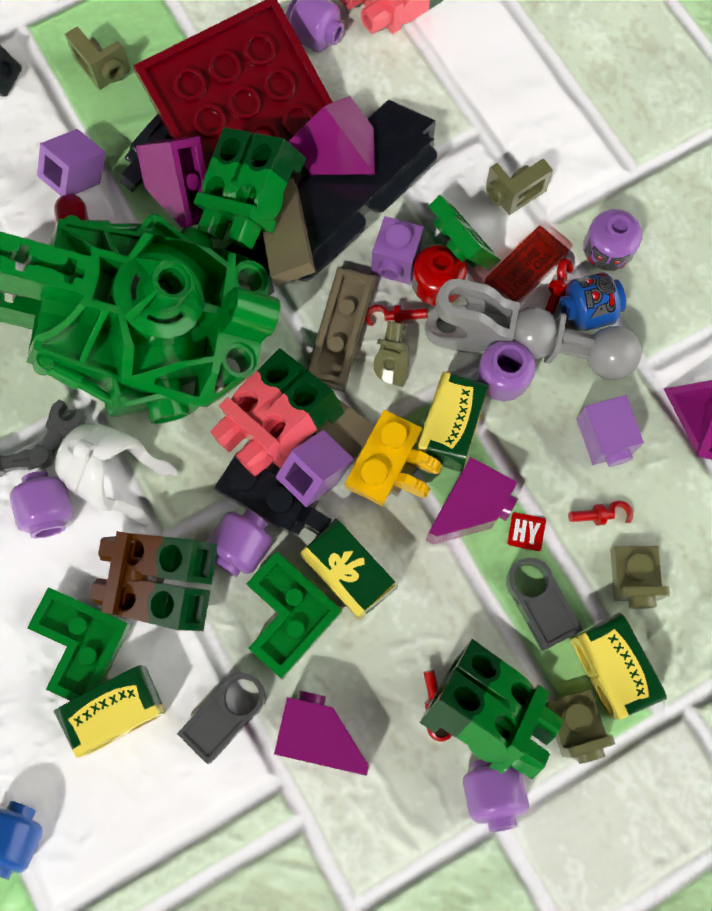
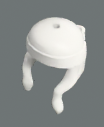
M82 424L71 430L62 441L56 455L55 470L59 479L65 483V486L70 491L82 497L102 511L123 512L138 524L150 525L151 520L140 507L123 500L112 499L105 495L103 461L127 450L138 461L158 475L177 476V470L170 463L153 458L138 439L115 428L100 424L97 426Z

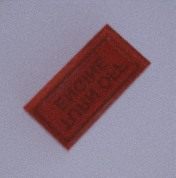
M539 225L486 276L484 284L497 290L504 298L521 303L558 266L560 260L568 256L570 250Z

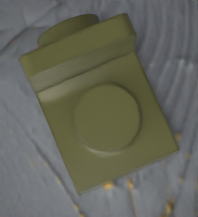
M78 26L65 33L74 60L99 90L119 81L130 71L125 49L120 42L117 41L103 50L94 37L88 39Z
M543 158L532 166H522L510 178L501 166L495 163L489 167L486 192L495 205H501L506 213L511 215L547 191L553 169Z
M614 546L610 549L614 601H628L630 609H649L657 607L656 601L670 596L669 586H662L658 546Z
M591 689L546 702V707L564 719L561 729L556 735L562 757H576L578 763L583 764L605 757L603 748L615 745L613 735L606 734Z

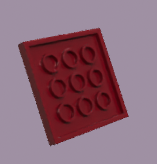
M264 0L133 65L136 76L171 138L200 136L206 172L223 127L247 131L252 134L258 133L284 138L288 142L324 106L333 103L278 0Z

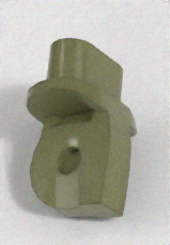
M388 321L385 339L377 340V344H380V349L374 359V371L376 376L382 381L404 387L409 367V344L403 342L406 324Z

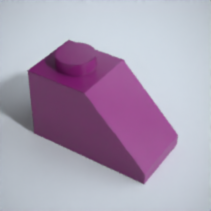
M200 136L165 139L137 145L136 150L145 189L181 228L199 224L204 210L193 204L197 192L202 193V185L207 173Z
M470 457L432 525L426 541L434 545L492 529L498 518L507 521L518 501L517 497L511 495L517 482Z
M299 691L298 699L287 697L274 755L367 776L369 768L367 761L335 709L324 706L326 696Z

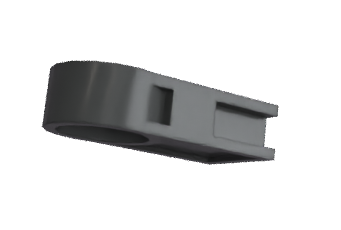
M528 557L519 560L510 568L506 576L508 593L515 601L541 651L583 631L556 583L550 568L543 561ZM525 565L533 566L542 573L545 585L543 592L539 596L527 597L516 589L514 574L519 567Z
M239 673L231 675L178 731L177 735L207 765L211 764L262 710L266 698L263 685L258 679L249 674ZM245 679L253 682L258 688V704L249 713L235 714L227 706L226 693L229 686L236 680Z

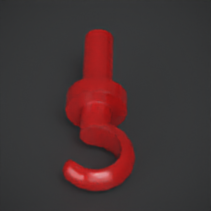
M569 258L560 260L557 266V280L550 281L548 286L551 295L545 310L552 315L555 312L560 297L565 296L568 285L566 283L568 279L566 271L568 273L573 271V263Z
M376 304L368 308L365 322L369 326L374 325L370 320V316L374 312H382L385 321L402 323V320L427 319L428 309L402 310L401 305H394V310L388 311L385 306Z
M618 500L612 502L608 509L603 504H596L592 510L570 511L568 519L570 522L593 521L596 526H602L607 523V520L614 519L615 508L621 507L627 514L625 523H630L633 519V510L628 503Z
M434 670L423 672L429 700L424 702L425 709L428 708L435 693L438 691ZM427 728L429 736L438 742H444L453 736L450 733L439 736Z

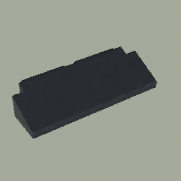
M388 99L367 118L374 128L375 174L313 175L311 177L307 173L296 183L316 271L315 273L298 278L300 281L307 282L312 280L365 230V214L370 210L376 213L384 212L436 163L437 151L433 148L436 120ZM260 231L252 250L230 243L225 250L245 256L261 264L266 269L269 276L268 296L274 293V286L270 276L263 231Z

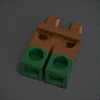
M116 531V536L103 537L100 540L98 555L100 560L111 562L108 579L97 578L92 583L89 599L102 606V613L118 615L179 631H204L211 590L164 583V578L212 585L218 544L191 539Z

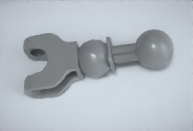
M451 279L442 285L436 297V307L430 312L425 322V332L428 340L440 347L460 352H481L497 341L512 342L514 340L528 348L533 354L534 360L545 357L544 363L551 364L559 353L587 359L591 370L598 376L608 380L622 379L633 373L638 367L642 355L641 344L638 338L627 328L608 326L600 329L594 335L566 329V314L560 313L555 320L550 312L540 307H526L519 310L520 302L504 298L497 290L488 285L463 279ZM453 294L460 295L466 300L467 305H451L448 297ZM443 320L457 326V329L452 333H444L438 329L436 322Z

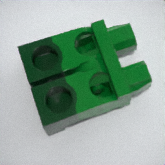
M223 127L203 181L202 193L197 192L193 204L204 210L197 230L203 232L210 239L222 242L229 223H232L226 239L235 245L252 250L260 231L273 234L277 224L273 219L281 210L283 192L292 172H301L306 157L284 138L258 133L252 134L247 131Z
M472 638L451 664L419 723L434 733L441 727L468 745L471 752L479 759L491 763L489 767L501 774L512 766L533 779L546 766L550 753L531 740V736L548 745L560 731L564 719L545 706L550 694L549 691L539 684L534 689L532 683L525 676Z

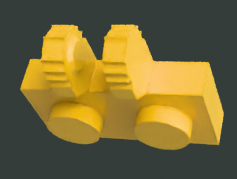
M383 410L345 482V488L384 507L394 485L418 497L427 498L431 490L429 486L422 480L401 472L406 462L430 474H439L443 465L432 456L413 449L421 435L422 427Z

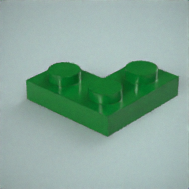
M439 195L428 205L437 216L432 221L433 224L447 239L451 238L446 245L461 262L466 261L472 268L479 265L490 271L501 261L451 202Z
M276 551L246 583L253 592L278 613L275 619L248 649L283 680L341 615L343 610Z
M48 587L27 629L66 646L45 690L71 701L103 684L132 624L107 613H102L92 606Z

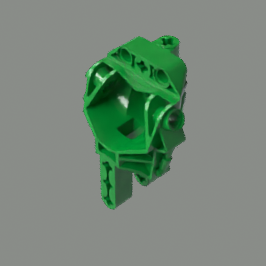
M155 213L148 215L143 223H110L109 220H80L75 215H69L64 219H58L51 236L50 245L0 231V322L32 329L26 362L33 365V369L37 374L42 376L49 375L74 390L79 388L103 401L107 413L112 417L148 410L151 424H162L193 414L199 407L210 406L225 397L257 370L261 343L267 336H271L279 319L280 300L276 297L268 296L269 276L261 264L238 253L214 247L209 237L196 228L185 227L180 232ZM15 262L24 264L23 271L15 269ZM137 274L140 280L136 286V299L132 300L131 285L133 278ZM238 280L245 282L250 290L242 288ZM158 281L169 283L174 288L175 294L165 292L160 287ZM4 293L13 295V303L4 301ZM179 313L184 315L179 321L169 324L156 323L147 319L148 316H151L155 319L168 320L175 318ZM226 357L232 358L238 363L240 372L233 371L228 366ZM196 380L194 395L183 393L182 385ZM216 385L223 388L218 393L214 392Z

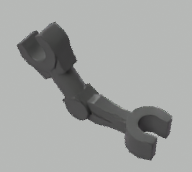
M60 399L56 401L50 409L45 425L48 431L40 444H36L32 450L25 449L12 455H0V477L5 475L7 471L32 470L35 468L45 469L49 467L55 457V451L66 435L76 427L85 424L86 416L84 412L78 409L71 420L63 421L61 417L68 407L64 401Z

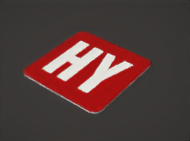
M514 512L511 517L507 544L509 546L541 551L546 524L545 518Z

